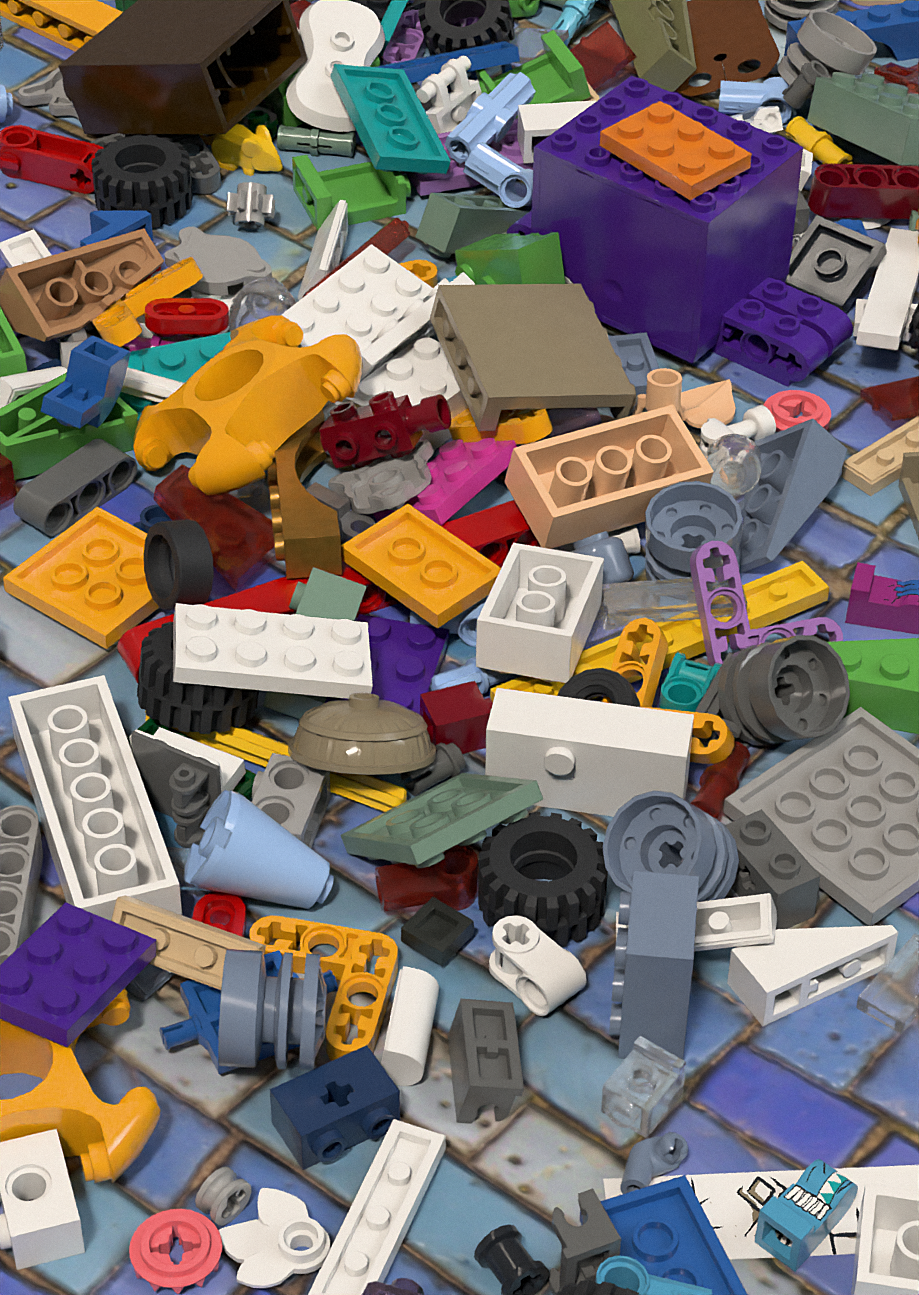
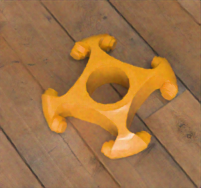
M283 315L264 317L232 330L230 333L231 341L224 346L223 350L196 371L178 390L159 404L144 407L133 439L136 460L144 469L156 471L163 468L177 454L184 452L196 454L198 456L196 462L189 470L188 478L195 488L210 496L226 494L264 479V471L273 464L272 459L276 456L275 451L292 434L313 419L328 401L336 403L337 401L342 402L346 397L354 398L362 376L363 360L360 347L353 338L347 334H335L324 338L312 346L299 348L298 346L303 340V331L297 323L290 321Z
M125 988L84 1031L101 1023L116 1026L128 1020L131 1006ZM0 1019V1075L25 1073L43 1079L39 1085L28 1093L13 1099L0 1100V1142L57 1129L63 1156H80L86 1182L94 1180V1183L111 1180L113 1183L140 1155L159 1121L160 1107L158 1106L155 1094L147 1087H136L128 1091L119 1104L104 1103L93 1093L75 1058V1046L79 1036L68 1047H65Z

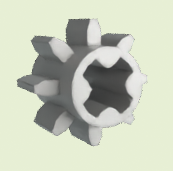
M253 182L239 183L237 185V193L228 192L226 211L229 217H235L236 226L248 229L263 228L265 218L274 219V195L267 194V187L263 184Z

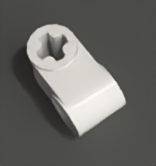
M516 915L502 918L494 925L492 941L496 949L491 953L489 959L490 973L497 981L501 982L519 997L530 1011L536 1015L545 1016L585 987L586 974L579 960L571 952L561 948L549 938L534 922L526 917Z

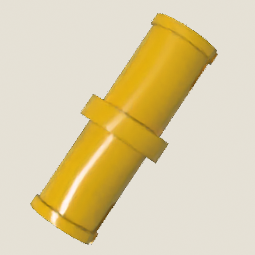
M797 116L788 123L785 130L787 132L786 136L807 151L813 153L812 161H820L822 164H853V161H851L853 157L836 146L829 134L825 131L819 132L807 123L803 117Z

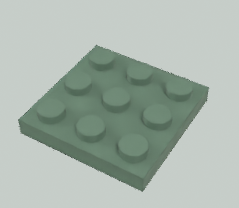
M461 773L340 836L348 854L366 856L369 860H390L392 864H414L416 868H424L440 862L445 857L444 851L457 844L458 846H466L480 841L486 837L487 833L485 830L497 823L508 824L522 819L528 814L527 808L543 800V796L537 780Z

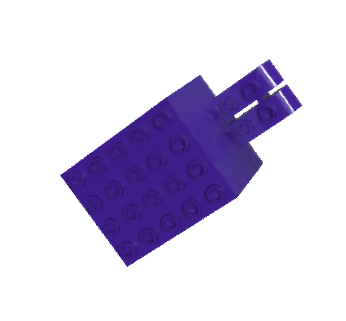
M633 76L534 146L532 210L508 228L507 234L520 233V236H526L531 233L547 235L552 232H559L565 284L582 285L589 301H592L595 313L600 321L628 334L647 333L652 345L692 364L707 351H711L787 387L794 382L804 380L850 339L853 334L852 322L841 309L816 296L809 295L785 284L792 253L803 155L802 146L792 143L780 135H773L756 128L746 121L737 120L722 114L712 107L693 102L676 92H669L652 85L645 79ZM662 101L752 153L751 166L748 170L689 200L599 146L600 131L654 103Z

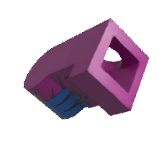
M857 562L845 623L919 634V580L901 582V580L874 575L875 565Z

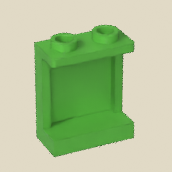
M554 30L541 36L545 50L544 55L493 79L490 78L485 69L475 70L481 92H485L488 95L509 73L518 74L521 72L531 79V84L536 90L533 100L529 104L580 102L591 97L582 65Z
M307 154L292 157L293 190L317 231L339 200H346L348 225L406 214V197L411 195L410 182L406 174H401L400 171L385 172L375 169L372 161L317 172Z

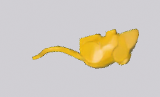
M239 123L226 134H214L211 136L199 134L206 145H211L212 155L220 168L235 171L239 166L242 167L243 173L247 176H253L255 169L258 171L279 172L283 169L278 152L272 143L271 135L264 125L257 126L255 134Z

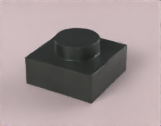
M434 897L401 927V942L441 966L474 935V920Z

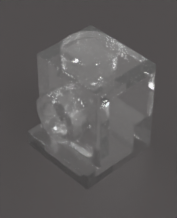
M639 1036L634 1042L632 1052L603 1084L601 1112L606 1114L616 1125L622 1128H630L647 1138L682 1097L686 1061Z

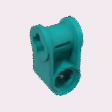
M677 652L671 662L668 675L661 686L659 708L695 712L722 664L715 663L713 666L687 660L685 654Z

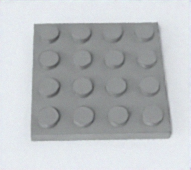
M862 707L843 718L832 731L823 736L815 737L725 798L723 813L734 821L762 809L821 875L819 888L868 926H873L919 892V749Z

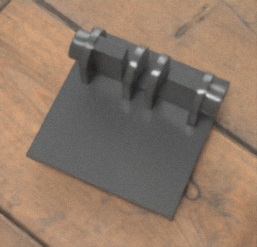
M133 731L131 733L133 757L152 809L173 818L177 824L174 830V838L183 849L190 850L193 843L200 845L205 829L200 828L201 823L214 801L221 794L220 767L203 757H196L174 748L162 740L153 739Z

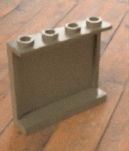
M581 284L438 285L430 321L478 431H495L501 410L609 407L614 419L618 420L628 417L630 409L634 408L636 403L635 387L629 382L622 368L621 359L615 354L608 339V333L602 327L595 313L592 301H589Z

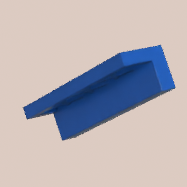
M503 41L376 67L403 69L410 83L424 81L431 74H439L442 66L450 59L466 56L471 62V67L466 71L471 73L468 80H477L475 70L501 65L503 74L512 70L511 63L519 62L520 57L518 46ZM450 84L447 86L448 93L452 91Z

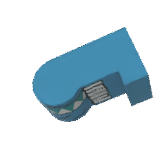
M821 1159L815 1160L807 1167L795 1184L793 1183L779 1198L773 1196L760 1209L754 1242L796 1272L847 1213L856 1197L858 1185ZM776 1230L793 1241L792 1247L779 1241L776 1236Z

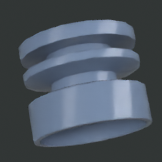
M692 481L679 482L663 488L650 500L645 512L646 578L656 592L672 601L697 604L690 570V558L698 546L710 541H722L734 550L740 573L742 515L740 505L732 494L717 485ZM710 550V557L703 560L704 568L713 569L716 582L706 584L708 592L720 587H729L728 580L718 583L716 570L718 567L723 566L722 557H714L712 550Z
M653 790L630 799L617 810L607 827L603 844L605 868L614 883L632 893L634 870L699 876L697 902L724 899L735 882L739 864L736 840L727 826L672 792Z
M226 950L220 1001L219 1066L256 1068L262 1043L274 1044L275 1061L278 1069H286L288 1047L291 1044L300 1045V1070H314L315 1057L322 1041H324L327 985L320 967V954H306L304 978H293V953H284L278 977H270L266 974L263 951Z

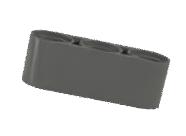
M102 439L92 440L25 484L15 497L13 510L17 516L49 536L59 535L97 506L101 507L127 489L136 476L137 462L131 456Z

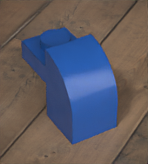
M93 335L71 350L65 381L43 397L41 412L56 418L59 423L65 426L80 429L85 424H89L98 428L108 417L119 397L131 352Z

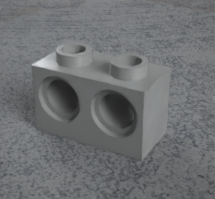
M272 753L265 771H258L255 776L252 788V803L311 848L331 798L330 771L312 768L298 763L290 756Z

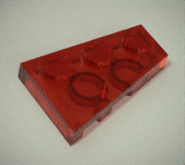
M182 464L155 487L153 499L172 521L194 520L204 529L210 543L213 567L236 591L275 556L272 520L230 493L217 496L206 495L191 484L188 478L190 468Z

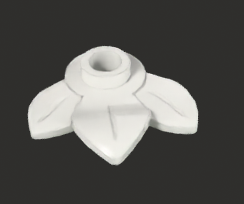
M260 1189L258 1195L259 1219L218 1230L222 1240V1248L226 1254L236 1262L242 1263L237 1273V1282L252 1288L273 1287L282 1283L293 1273L306 1274L322 1267L330 1250L328 1233L317 1221L308 1217L305 1203L296 1196L277 1189ZM301 1246L310 1248L303 1251L294 1250L295 1248Z

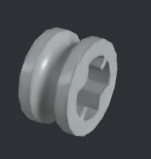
M221 1167L214 1171L201 1185L195 1199L196 1207L204 1214L210 1213L211 1219L217 1225H226L232 1222L247 1205L252 1192L251 1185L244 1179H237L236 1173L229 1167Z

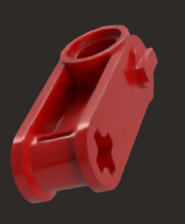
M12 125L0 131V170L10 178L24 179L69 191L89 194L94 191L92 159L95 158V153L99 149H103V147L35 130L24 125Z

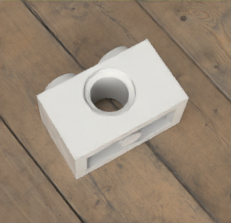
M57 1129L0 1142V1202L3 1209V1214H0V1250L12 1248L17 1270L85 1253L80 1217Z

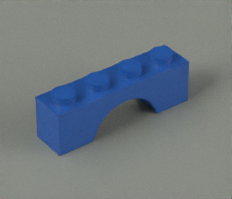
M906 0L903 3L887 6L874 5L868 9L856 11L843 10L835 14L854 24L872 41L883 43L897 61L919 58V0ZM806 17L801 20L788 21L784 56H787L790 44L800 43L797 34Z

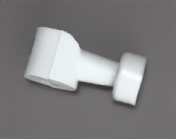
M763 405L747 410L744 413L743 421L728 426L715 418H709L701 427L699 448L710 466L730 465L735 460L737 445L749 438L758 441L776 433L775 419L770 410Z

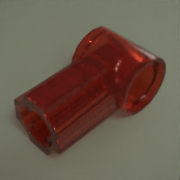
M457 844L444 851V859L428 867L416 868L414 864L408 863L376 867L375 881L381 910L385 912L425 905L432 897L457 911L470 907L477 898V854L468 845L458 846Z

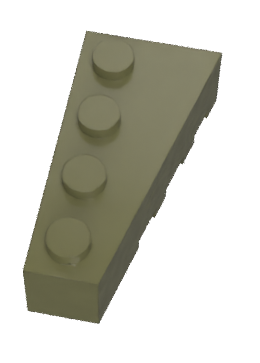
M610 0L638 77L645 79L652 85L669 92H674L697 69L686 0Z

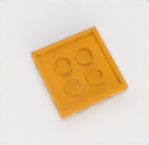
M98 506L3 577L4 588L7 593L105 649L112 646L127 630L137 626L159 608L151 596L144 572L143 553L147 533Z

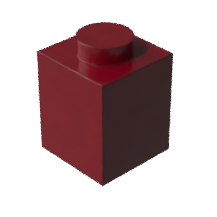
M475 681L420 694V715L427 724L431 743L435 746L439 743L446 745L454 743L462 754L486 748V728L493 702L489 697H483Z

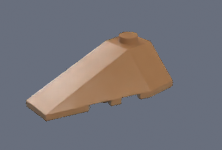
M145 229L133 231L7 268L0 280V307L13 331L45 342L80 331L161 267L164 260Z

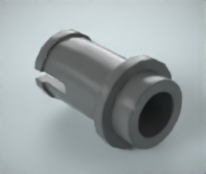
M815 60L805 63L801 67V74L782 92L784 100L793 108L800 109L813 93L816 77L829 76L827 69Z
M444 743L437 744L435 746L436 759L432 764L421 769L400 773L402 780L409 777L414 779L404 784L409 793L417 796L436 783L448 777L451 779L460 774V771L466 767L462 752L454 743L447 745Z

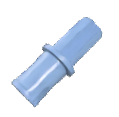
M473 657L468 659L464 666L433 676L430 688L431 691L475 681L481 694H484L490 686L518 678L522 675L502 674L494 670L476 667V658Z

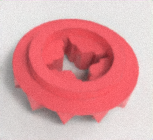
M801 390L782 391L770 396L763 405L770 410L775 419L776 432L783 431L812 418L828 430L831 409L825 400L813 393ZM800 412H803L802 416L794 418L796 415H799Z
M187 1209L165 1210L149 1217L136 1229L129 1247L130 1260L137 1279L143 1278L148 1281L154 1292L161 1287L172 1288L178 1295L185 1286L196 1284L202 1288L205 1277L211 1272H218L221 1252H223L221 1236L215 1224L206 1216ZM175 1237L179 1238V1245H182L183 1252H185L182 1255V1261H179L177 1265L171 1262L169 1256L171 1246H173V1238Z

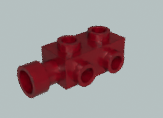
M386 391L372 397L368 401L369 405L356 408L352 401L337 405L330 410V416L319 431L322 448L325 453L331 456L335 468L351 464L353 468H361L379 457L391 455L392 458H400L410 454L416 449V444L424 434L423 430L433 433L450 428L451 411L447 400L441 394L423 398L420 404L412 406L408 395L395 398L392 391ZM383 430H386L390 434L382 435L381 433Z

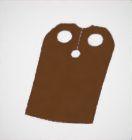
M758 0L687 1L697 69L675 91L690 97L717 91L720 88L721 81H726V79L727 81L751 82L767 76L774 68L780 54ZM718 54L727 55V58L722 60V63L721 61L714 60V57ZM758 60L761 63V66L753 72L741 73L738 71V66L744 61ZM708 73L712 76L710 82L705 85L696 87L689 84L690 78L696 74Z

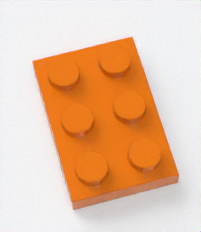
M662 101L654 103L600 131L599 146L689 200L748 170L751 166L752 153Z

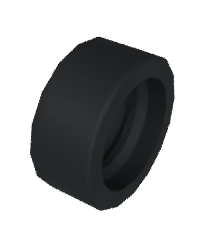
M189 519L155 523L148 531L143 553L145 577L153 600L161 609L175 610L176 603L188 605L206 603L212 591L214 570L210 543L204 529L196 521Z

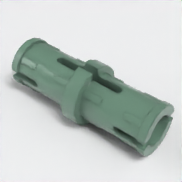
M280 125L278 128L277 148L280 150L310 152L312 156L326 153L353 157L355 153V132L329 131L315 126L311 129Z

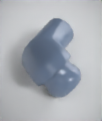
M668 1132L663 1137H652L636 1143L628 1155L620 1185L622 1194L650 1186L652 1177L670 1172L679 1167L681 1161L688 1154V1145L685 1139L676 1132Z

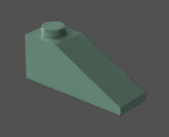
M430 193L416 238L429 244L428 250L430 252L449 258L451 253H455V250L491 235L502 234L529 211L521 207L511 208L506 206L501 201L500 196Z

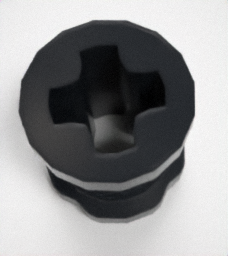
M509 1224L500 1226L487 1234L477 1245L474 1251V1258L482 1268H490L502 1284V1295H535L548 1279L549 1270L542 1261H534L521 1244V1233L514 1225Z

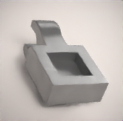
M316 482L306 489L307 492L321 503L337 511L340 542L342 541L343 544L375 524L372 518L351 511L350 500Z

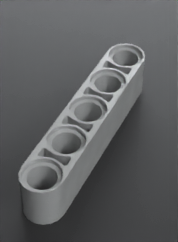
M23 805L8 806L0 810V965L30 937L43 862L38 815L33 809Z

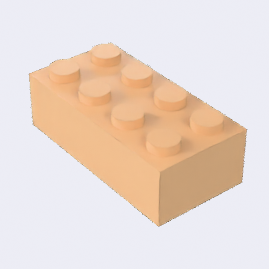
M669 405L513 448L504 482L540 546L552 549L604 531L610 532L645 522V512L650 500L663 488L679 482L700 481L710 484L714 471L674 406Z

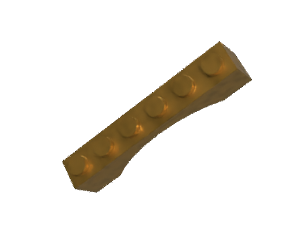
M323 409L313 419L292 434L275 451L276 456L272 459L273 464L267 469L276 561H285L287 579L310 577L313 567L334 575H342L337 511L321 503L307 492L302 485L303 480L311 470L327 458V454L321 445L319 431L325 422Z

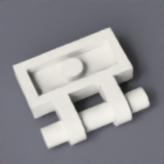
M466 56L450 59L442 66L439 74H431L422 82V87L416 91L420 102L426 103L431 99L433 107L426 111V114L437 134L453 131L465 119L471 105L482 94L479 81L468 80L466 71L471 67V62ZM449 84L452 90L450 93H448L447 86Z

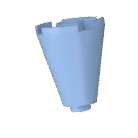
M224 790L218 796L201 823L200 828L205 829L200 845L193 843L189 851L184 871L185 882L194 885L196 888L305 909L311 908L315 902L323 903L334 881V876L329 874V862L240 793Z

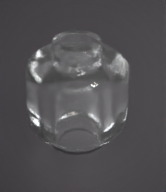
M735 433L723 435L713 441L706 453V460L714 471L710 484L719 486L732 494L733 497L744 495L751 491L759 482L762 472L761 453L755 442L745 435Z

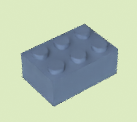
M633 870L632 893L621 892L618 924L629 925V928L618 927L615 949L612 1001L622 1002V1004L612 1003L609 1035L620 1036L618 1058L683 1064L694 960L699 876Z

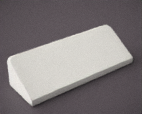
M339 200L317 232L298 293V300H301L337 272L348 235L346 200Z
M771 893L697 902L694 952L774 942L777 910ZM616 912V938L618 927L629 928V925L618 924L619 912Z

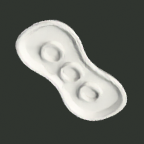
M319 0L305 9L300 18L299 29L308 60L301 65L288 84L286 90L287 103L293 114L307 124L329 131H355L352 120L330 75L334 64L370 67L384 46V29L376 14L359 3L348 0Z

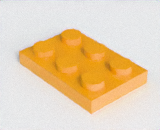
M406 504L341 545V560L437 629L488 596L501 570L498 565L409 504Z

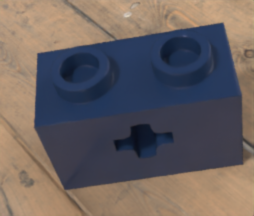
M367 1045L270 1089L272 1124L302 1170L320 1162L332 1161L340 1156L343 1151L368 1139H378L387 1134L393 1119L400 1121V1091Z

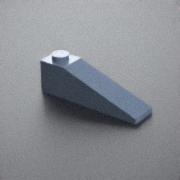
M813 418L755 441L750 445L739 476V487L745 491L744 499L738 503L743 517L740 542V573L772 562L841 477L842 466L848 449Z

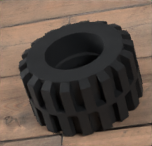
M421 0L420 2L421 9L418 10V17L425 43L431 56L503 41L510 43V41L514 40L515 26L509 0ZM464 18H480L477 22L468 26H453Z
M133 135L132 137L119 138L115 142H109L104 145L103 149H99L95 153V158L92 159L95 204L98 211H147L151 213L152 228H157L160 225H168L175 222V218H182L186 214V210L191 208L193 197L190 159L188 152L179 143H173V140L169 138H159L156 135Z
M167 622L162 624L161 628L152 629L149 631L148 636L144 637L141 647L137 697L140 708L146 710V715L151 719L160 720L161 725L168 728L174 727L179 729V731L210 734V732L215 731L220 733L230 731V727H240L245 724L247 719H251L254 716L255 709H257L259 690L173 682V622Z
M540 812L529 813L528 818L508 823L507 826L503 824L497 825L492 829V837L484 839L482 852H479L478 906L479 910L483 911V920L487 926H494L500 919L507 916L517 915L526 917L534 922L542 932L561 948L566 947L570 939L579 942L586 938V930L594 931L599 925L600 916H603L605 911L608 871L605 868L604 843L597 841V834L591 828L582 829L581 821L574 818L568 821L562 819V814L551 812L550 816H541ZM534 879H547L552 881H536Z

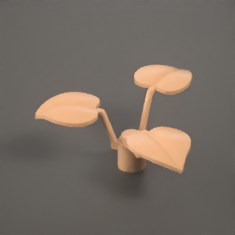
M660 368L648 373L646 394L638 395L637 405L632 415L642 413L644 408L647 411L673 405L682 421L686 420L692 427L701 428L709 418H715L725 425L729 424L735 417L736 407L730 379L681 392L682 375L672 369ZM600 414L581 415L562 420L550 419L553 427L550 434L552 437L611 422L615 419L611 416ZM713 473L710 484L724 489L721 480Z

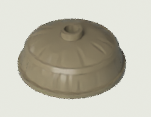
M354 693L349 695V699L333 700L306 711L299 719V726L294 737L288 743V754L298 763L320 770L347 774L378 775L403 773L424 768L435 761L436 747L430 741L426 722L418 713L395 702L379 700V696L376 694Z

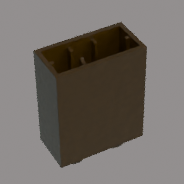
M138 0L58 67L63 77L64 92L73 103L85 134H226L306 62L308 58L288 0Z

